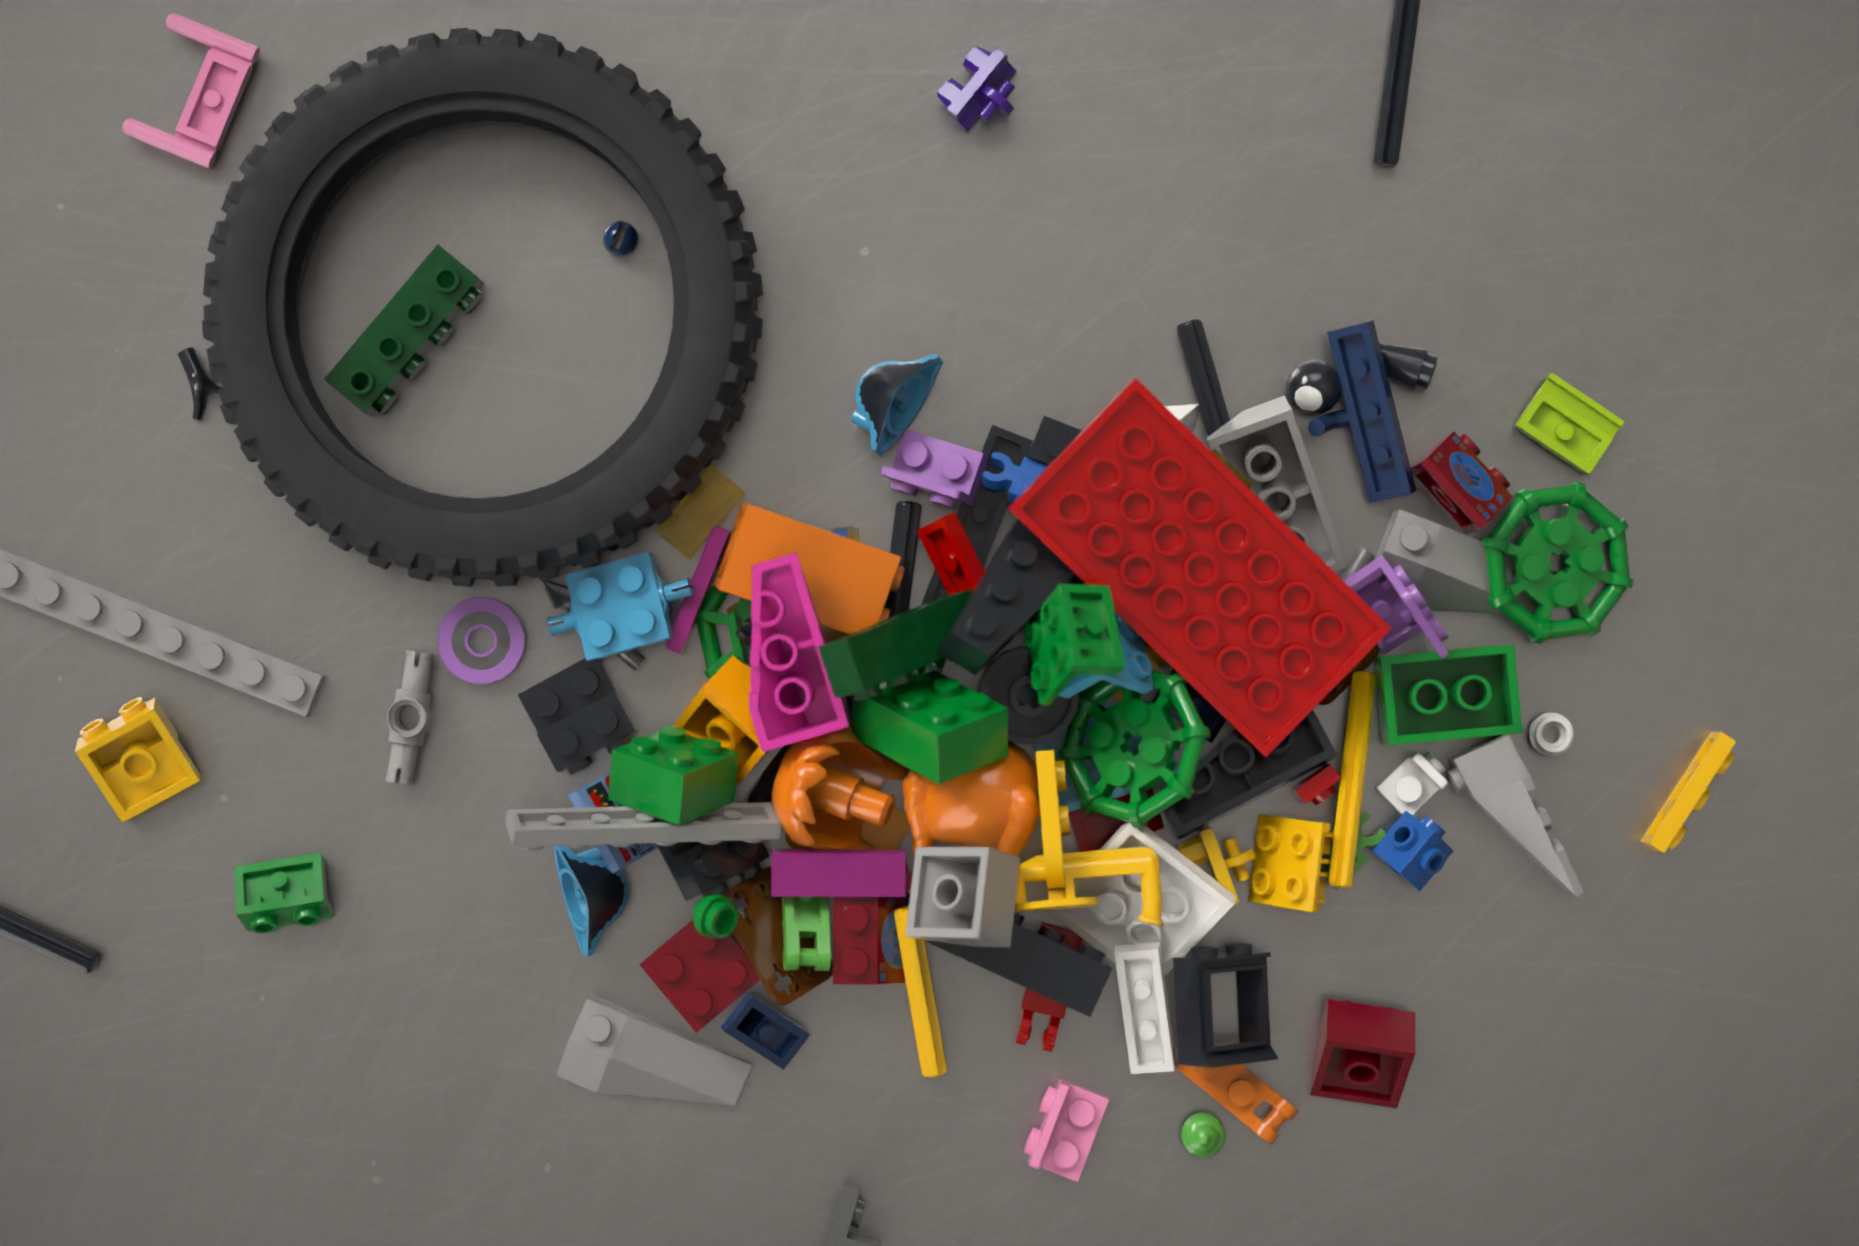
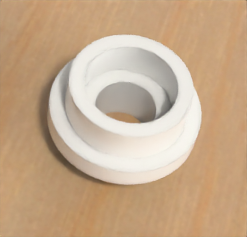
M1541 714L1530 725V744L1538 753L1544 756H1559L1565 753L1573 742V727L1569 720L1561 714ZM1548 726L1554 727L1558 733L1557 739L1552 743L1546 742L1543 738V731Z

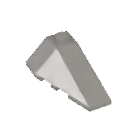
M1400 509L1392 512L1375 559L1383 555L1392 569L1400 564L1426 601L1429 610L1502 613L1497 608H1491L1487 601L1490 591L1485 547L1481 546L1482 541ZM1504 554L1506 581L1508 584L1513 582L1512 574H1516L1515 563L1511 562L1510 555ZM1522 593L1515 597L1514 600L1531 614L1534 613L1537 605Z
M591 994L586 999L574 1026L556 1075L595 1093L735 1106L753 1064L595 994Z

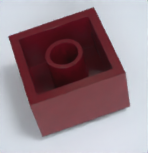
M693 920L639 964L695 1033L760 980L733 932L722 939H708L698 933Z

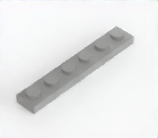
M771 802L731 803L680 826L627 806L513 809L506 811L505 824L513 847H521L526 850H540L544 846H567L573 849H583L589 845L606 844L624 848L638 843L672 846L678 842H700L702 844L714 845L721 841L732 840L760 843L765 839H780L781 823L775 815Z

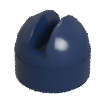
M616 221L605 229L603 243L610 254L615 257L624 258L636 251L639 245V236L636 229L630 223ZM620 227H623L627 230L619 249L613 247Z

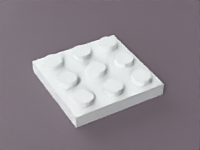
M1125 822L1100 850L1145 847L1150 848L1158 855L1163 897L1161 921L1164 922V925L1160 927L1137 920V917L1142 914L1140 874L1074 879L1075 898L1098 897L1099 906L1048 912L1094 948L1106 953L1105 956L1114 963L1116 945L1160 942L1165 977L1174 968L1173 957L1185 956L1235 904L1236 896L1147 826L1134 828L1131 823Z

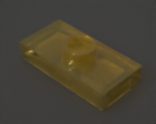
M713 465L700 478L702 483L692 495L687 493L672 511L673 515L655 531L688 560H691L708 540L712 527H715V525L719 526L746 495L740 487Z

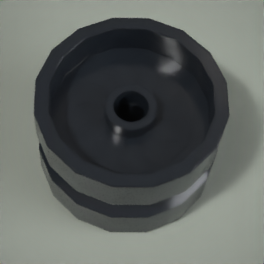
M1018 646L1003 651L986 665L978 681V693L985 694L989 699L1008 708V740L1016 744L1038 745L1055 739L1069 727L1078 710L1079 693L1068 699L1057 696L1050 705H1040L1037 690L1033 688L1031 682L1033 665L1030 649H1027L1026 646ZM1028 686L1034 690L1035 696L1030 703H1022L1019 700L1018 696L1022 695L1020 691L1022 687Z

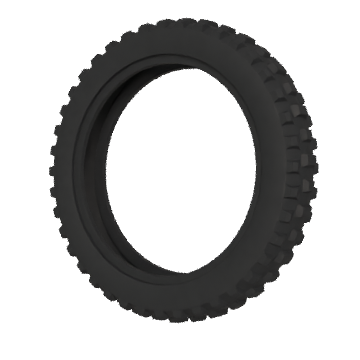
M456 28L450 30L448 39H441L435 33H429L409 38L408 47L398 49L390 44L366 52L367 62L359 64L351 60L338 67L336 71L329 74L331 82L326 86L314 84L293 100L297 108L293 113L282 111L276 117L272 125L264 133L268 141L264 146L255 145L240 165L239 170L244 174L242 181H232L225 195L226 198L221 210L227 215L225 221L216 222L207 250L215 255V261L206 263L203 295L211 298V304L204 306V320L202 321L203 338L213 342V346L206 350L212 381L222 384V388L218 390L222 402L220 409L225 421L232 425H238L234 433L241 444L240 448L247 460L252 463L259 461L257 467L265 476L263 483L275 496L282 497L286 495L285 501L296 510L295 515L310 527L318 523L319 528L330 534L329 542L344 551H349L355 547L356 551L368 556V563L380 568L388 569L394 563L397 566L408 568V577L430 582L434 574H436L437 576L451 579L454 586L472 587L476 579H490L494 581L496 586L504 587L516 586L520 576L539 577L541 581L559 577L560 568L568 565H580L585 569L600 563L601 552L607 549L615 551L620 547L626 549L638 541L637 531L643 527L649 528L655 522L661 525L673 515L670 505L675 500L682 501L688 493L691 495L702 483L698 474L703 468H708L713 459L719 460L727 448L722 437L724 433L731 432L735 421H740L745 409V404L739 399L741 393H745L748 382L755 380L758 363L751 359V353L756 352L757 339L762 338L763 319L755 316V311L757 310V297L763 295L761 275L752 271L755 268L752 254L757 252L753 232L743 231L739 215L745 211V207L737 190H727L728 187L723 180L726 168L716 153L707 154L699 144V139L702 136L700 130L689 117L679 120L673 114L671 100L658 89L650 93L640 87L634 71L621 63L612 69L605 65L602 57L598 56L597 52L580 46L573 52L565 49L555 36L538 33L534 40L531 41L526 40L519 31L508 29H495L492 36H482L477 30ZM502 123L540 129L584 147L609 164L640 195L659 227L667 250L673 283V324L668 352L660 376L649 399L633 423L599 457L577 472L555 483L532 491L503 497H452L427 492L391 477L359 453L337 429L324 410L313 388L305 365L300 341L298 316L300 286L306 259L324 217L341 193L369 165L392 149L416 137L439 129L464 124Z

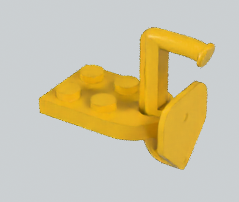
M1054 750L1036 751L1044 855L1034 856L1020 864L1014 912L1099 906L1098 897L1075 898L1074 879L1140 874L1142 914L1137 917V920L1142 923L1162 927L1164 925V922L1161 921L1163 897L1158 855L1150 848L1145 847L1063 853L1062 836L1071 835L1068 805L1060 806L1059 791H1067L1064 760L1056 761ZM1046 881L1047 890H1050L1048 891V900L1027 903L1026 882Z

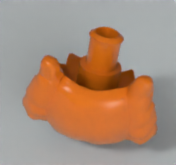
M850 726L793 743L780 763L772 789V803L775 815L785 831L787 844L792 849L873 850V847L865 843L860 837L864 820L878 825L879 828L890 820L895 806L893 794L888 795L880 792L879 789L884 779L902 781L908 774V768L858 741L857 735L852 733Z
M1008 740V757L944 783L937 784L913 770L903 780L904 809L911 827L914 855L916 847H932L934 841L938 840L947 844L965 847H990L1019 857L1021 850L1026 846L1033 833L1035 823L1040 815L1037 766L1032 757L1023 748H1020L1010 740Z

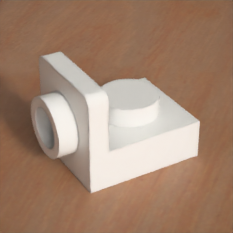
M1411 751L1375 789L1402 816L1405 811L1413 815L1439 789L1443 790L1449 783L1442 776L1446 771L1445 767L1432 754L1426 752L1422 756L1419 752Z

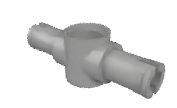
M406 650L401 689H396L395 701L389 707L386 714L387 724L390 729L388 741L392 742L388 771L385 777L387 782H399V784L413 785L414 783L413 776L418 747L423 746L425 733L433 721L432 711L429 707L431 694L427 693L434 654ZM408 705L414 706L420 714L419 724L412 730L405 729L401 725L399 716L401 710Z

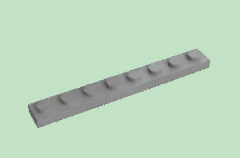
M0 548V597L302 716H310L324 681V675Z

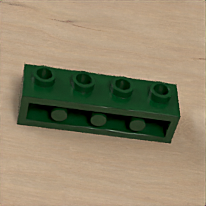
M437 244L324 380L363 413L371 417L376 412L383 414L396 400L398 394L394 390L405 378L410 381L423 368L426 363L423 356L434 344L439 347L454 330V326L451 324L461 311L468 313L478 303L483 295L479 289L484 283Z
M973 589L940 597L817 646L835 698L854 694L855 700L860 701L882 693L879 686L882 683L886 682L887 687L890 688L913 680L911 671L917 669L919 675L944 667L942 658L945 657L939 654L937 650Z

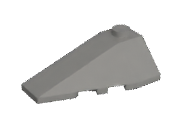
M1285 395L1242 411L1207 437L1212 453L1334 572L1347 568L1297 422Z
M1509 735L1490 736L1447 759L1452 769L1446 771L1458 794L1465 792L1467 798L1567 894L1577 897L1584 893L1563 846L1557 838L1550 840L1547 831L1552 829L1551 819L1535 798L1531 799L1528 792L1536 787Z

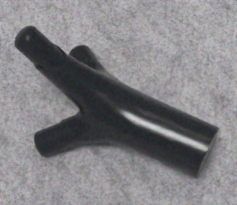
M187 348L180 351L178 357L187 375L192 392L194 407L192 418L194 420H201L204 395L209 392L219 395L218 390L222 387L215 384L207 376L194 348Z

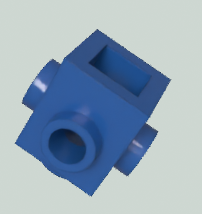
M1405 811L1397 822L1389 827L1386 835L1372 852L1393 872L1418 891H1421L1432 876L1442 869L1448 857L1453 853V850L1441 839L1446 832L1426 815L1419 821Z

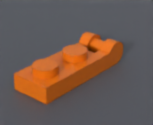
M1178 1062L1176 1063V1068L1270 1145L1279 1137L1277 1131L1287 1119L1291 1121L1299 1112L1297 1108L1243 1064L1204 1068L1178 1065ZM1263 1100L1273 1106V1109L1264 1120L1253 1113Z

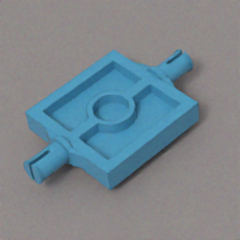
M645 552L565 575L571 597V612L548 617L546 622L547 625L552 626L548 628L552 636L575 629L581 637L586 661H595L673 639L674 635L669 619L670 602L694 596V589L687 588L693 586L690 578L665 585L658 575L653 553Z

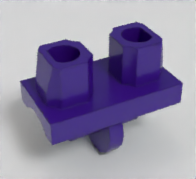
M974 46L965 57L963 63L965 69L974 76L965 87L951 78L937 92V96L947 108L956 124L967 133L980 117L988 122L996 111L1009 116L1014 110V107L1006 99L1015 89V86L1009 81L1017 71L1007 61L1008 56L997 47L991 53L981 47Z

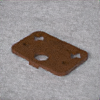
M770 866L720 894L729 898L732 903H734L732 895L737 900L744 899L746 901L747 907L744 909L746 917L743 918L738 913V922L733 934L775 1004L785 1006L825 982L833 975L832 961L829 971H815L814 966H799L798 970H784L782 897H771ZM799 938L800 948H814V938ZM776 972H779L782 977L789 976L792 984L788 986L790 995L785 990L778 991L774 985L778 981Z

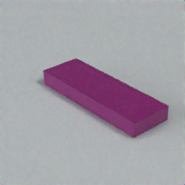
M717 525L712 527L691 579L693 586L688 587L694 589V596L683 599L672 627L674 638L666 641V649L684 655L696 626L698 613L719 569L731 531Z
M772 849L771 897H906V850Z

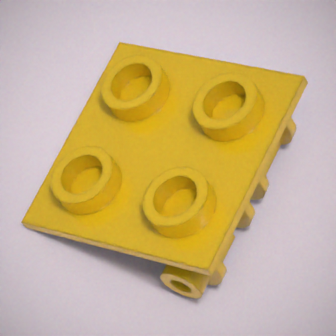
M1259 814L1254 849L1256 858L1253 859L1248 901L1312 913L1320 912L1321 904H1326V899H1324L1326 881L1319 880V877H1329L1328 872L1320 871L1321 863L1330 864L1331 859L1322 858V854L1330 855L1331 839L1334 836V833L1330 832V823Z

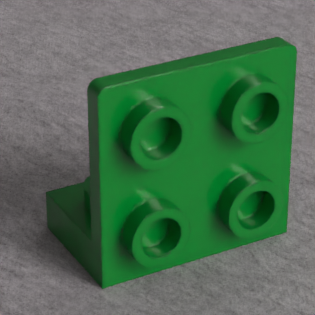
M1059 584L1025 626L1024 643L1026 648L1030 649L1033 665L1031 682L1033 688L1037 690L1040 705H1050L1076 674L1119 675L1125 668L1110 586Z

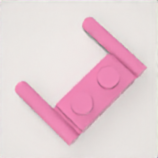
M173 13L166 19V27L170 31L211 47V50L207 52L175 129L176 134L173 136L134 119H127L123 123L122 131L129 137L211 169L216 159L217 150L221 148L252 73V66L259 56L260 48Z

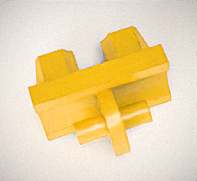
M1209 826L1197 830L1198 836L1192 837L1177 846L1178 851L1195 865L1208 861L1213 875L1212 878L1236 896L1235 904L1240 903L1228 868H1233L1237 882L1249 879L1250 876L1245 862L1256 858L1253 849L1241 852L1236 838L1232 837L1223 841L1228 857L1223 858L1214 831Z

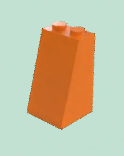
M744 501L741 502L713 583L718 590L752 601V566L797 552L821 625L850 634L888 619L890 609L884 608L889 591L896 592L898 590L904 573V567L899 565L900 556Z

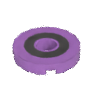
M474 597L459 602L446 613L438 630L437 647L443 664L454 676L468 683L490 684L505 679L518 668L525 654L526 635L522 620L510 606L494 598ZM480 628L489 630L494 638L491 650L483 654L475 652L470 644L471 635Z

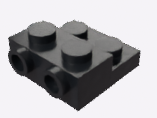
M586 658L518 694L557 772L567 769L570 776L594 764L590 756L606 748L610 755L613 749L631 743L629 735L638 730L600 659L586 661Z
M742 840L721 841L714 845L702 844L700 842H678L672 846L657 845L686 901L700 894L704 898L708 895L721 894L727 891L729 888L725 882L726 880L736 876L740 883L763 871L759 863L770 857L763 842L747 843Z

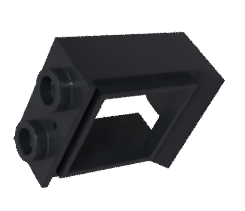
M1252 943L1226 944V952L1218 953V947L1191 948V956L1173 957L1178 1065L1214 1068L1279 1059L1270 1043L1266 957H1271V952L1252 951ZM1236 971L1240 1042L1214 1045L1211 974Z

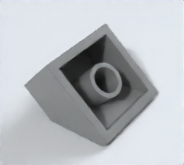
M916 847L905 936L976 947H1010L1020 857L990 847Z

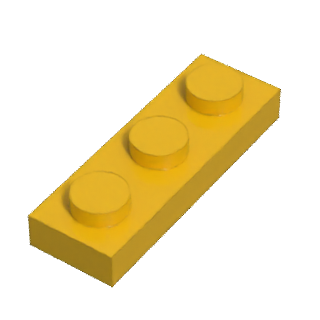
M1710 732L1640 841L1642 844L1655 852L1665 853L1668 848L1673 850L1680 843L1687 830L1683 826L1691 811L1697 813L1706 803L1711 792L1707 787L1715 774L1722 775L1730 766L1735 755L1731 750L1737 741L1723 732Z

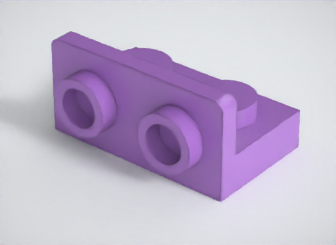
M905 429L892 468L883 466L880 475L893 481L891 489L914 497L919 489L932 494L930 497L931 502L955 509L957 502L972 506L989 456Z

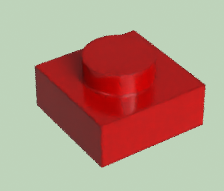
M1326 763L1293 786L1291 790L1300 803L1307 804L1312 800L1316 806L1337 791L1333 784L1340 780L1341 777L1332 764Z

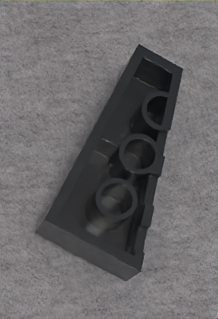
M1016 517L937 652L973 675H976L1026 626L1059 584H1070L1077 575Z
M1313 710L1267 757L1235 729L1200 759L1192 786L1195 789L1193 795L1190 798L1184 797L1162 811L1178 841L1332 761L1337 753Z
M1014 912L1010 947H976L926 940L927 943L1091 1017L1113 969L1107 962L1103 961L1106 953L1085 943H1081L1080 948L1077 949L1063 942L1066 935L1051 927L1041 924L1039 930L1023 923L1025 916L1018 912Z

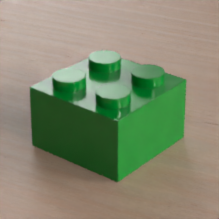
M662 727L659 729V732L646 737L633 738L631 743L612 750L608 800L680 826L734 802L738 752L721 747V743L717 740L698 739L687 735L686 731L679 727Z

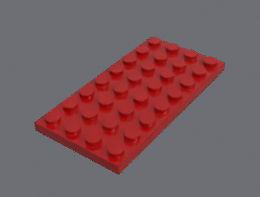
M1135 377L1008 507L1024 525L1087 585L1110 586L1114 611L1265 757L1285 739L1392 629Z

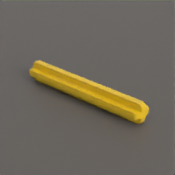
M908 905L894 911L921 1073L924 1077H938L947 1072V1063L925 940L905 936Z

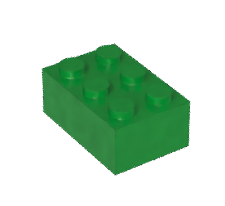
M1514 644L1447 650L1449 655L1443 659L1440 658L1436 651L1374 657L1382 745L1523 733Z
M916 669L911 671L913 680L890 688L887 687L886 682L879 685L882 693L867 699L856 701L854 694H851L852 733L857 735L858 741L937 784L944 783L1008 757V708L989 699L987 695L978 693L960 684L958 680L948 678L935 670L919 675Z

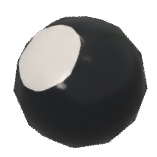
M1318 359L1306 360L1296 365L1290 372L1286 382L1287 396L1291 404L1300 412L1308 415H1321L1331 410L1339 401L1342 392L1337 370L1329 363Z

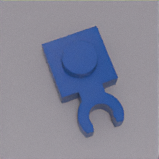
M993 452L991 455V466L999 468L1003 472L992 474L984 471L982 474V484L991 490L1009 489L1007 501L1013 503L1048 465L1024 457L1019 467L1014 465L1007 455Z

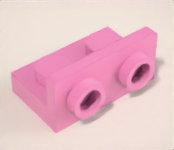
M1060 1078L1056 1088L1048 1086L1039 1111L1046 1113L1040 1130L1036 1128L1031 1129L1023 1151L1030 1155L1028 1159L1029 1166L1035 1169L1040 1167L1078 1182L1108 1105L1109 1097Z

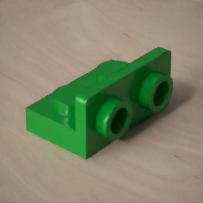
M321 852L234 867L236 916L247 931L270 933L280 926L292 924L313 926L320 923L323 919L333 917V907L327 898L325 858Z

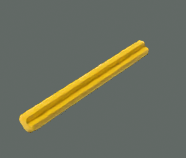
M1356 671L1352 674L1328 879L1330 886L1342 889L1351 888L1353 883L1376 683L1375 674L1364 671Z

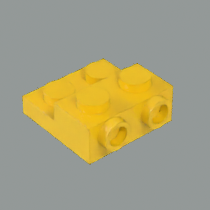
M142 697L131 700L120 708V717L107 724L102 718L89 723L80 731L82 737L77 739L76 754L122 823L200 781L201 775L180 744L177 730L156 698L146 703Z

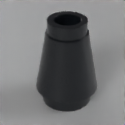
M1379 342L1387 375L1414 391L1417 387L1424 390L1428 389L1438 356L1428 354L1429 349Z

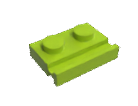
M1550 373L1513 427L1587 476L1592 472L1625 421L1554 373Z

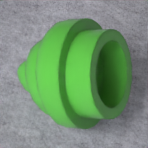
M1201 1112L1193 1114L1182 1126V1143L1187 1151L1194 1156L1204 1158L1213 1156L1221 1150L1225 1143V1128L1221 1121L1210 1113Z

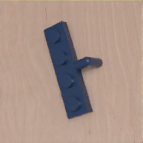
M1374 320L1327 332L1346 409L1330 412L1311 420L1308 425L1310 434L1321 436L1334 429L1351 426L1370 503L1414 493L1417 490Z

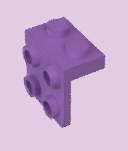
M1382 555L1343 580L1392 628L1377 643L1384 655L1421 631L1441 659L1449 655L1442 644L1443 641L1449 638L1436 617L1433 616L1427 607L1426 601L1400 564L1392 569Z

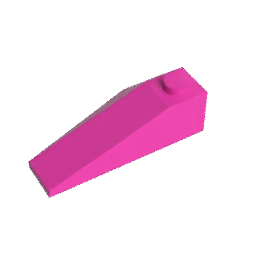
M797 552L753 565L749 710L762 752L849 727L853 720L846 697L835 698L817 647L827 643V639Z

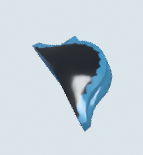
M931 354L910 362H881L867 370L861 377L855 393L858 409L852 416V423L870 432V446L878 456L881 457L904 433L905 429H908L920 412L942 367L943 361L940 356Z
M553 846L559 882L567 912L582 956L588 957L594 954L600 936L605 929L623 913L628 899L627 883L620 870L612 874L598 847L576 854L567 846Z

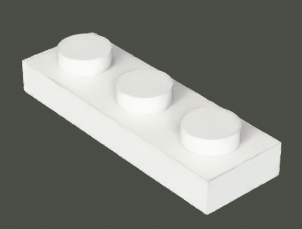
M1160 942L1116 945L1114 957L1131 1074L1174 1072L1176 1057Z

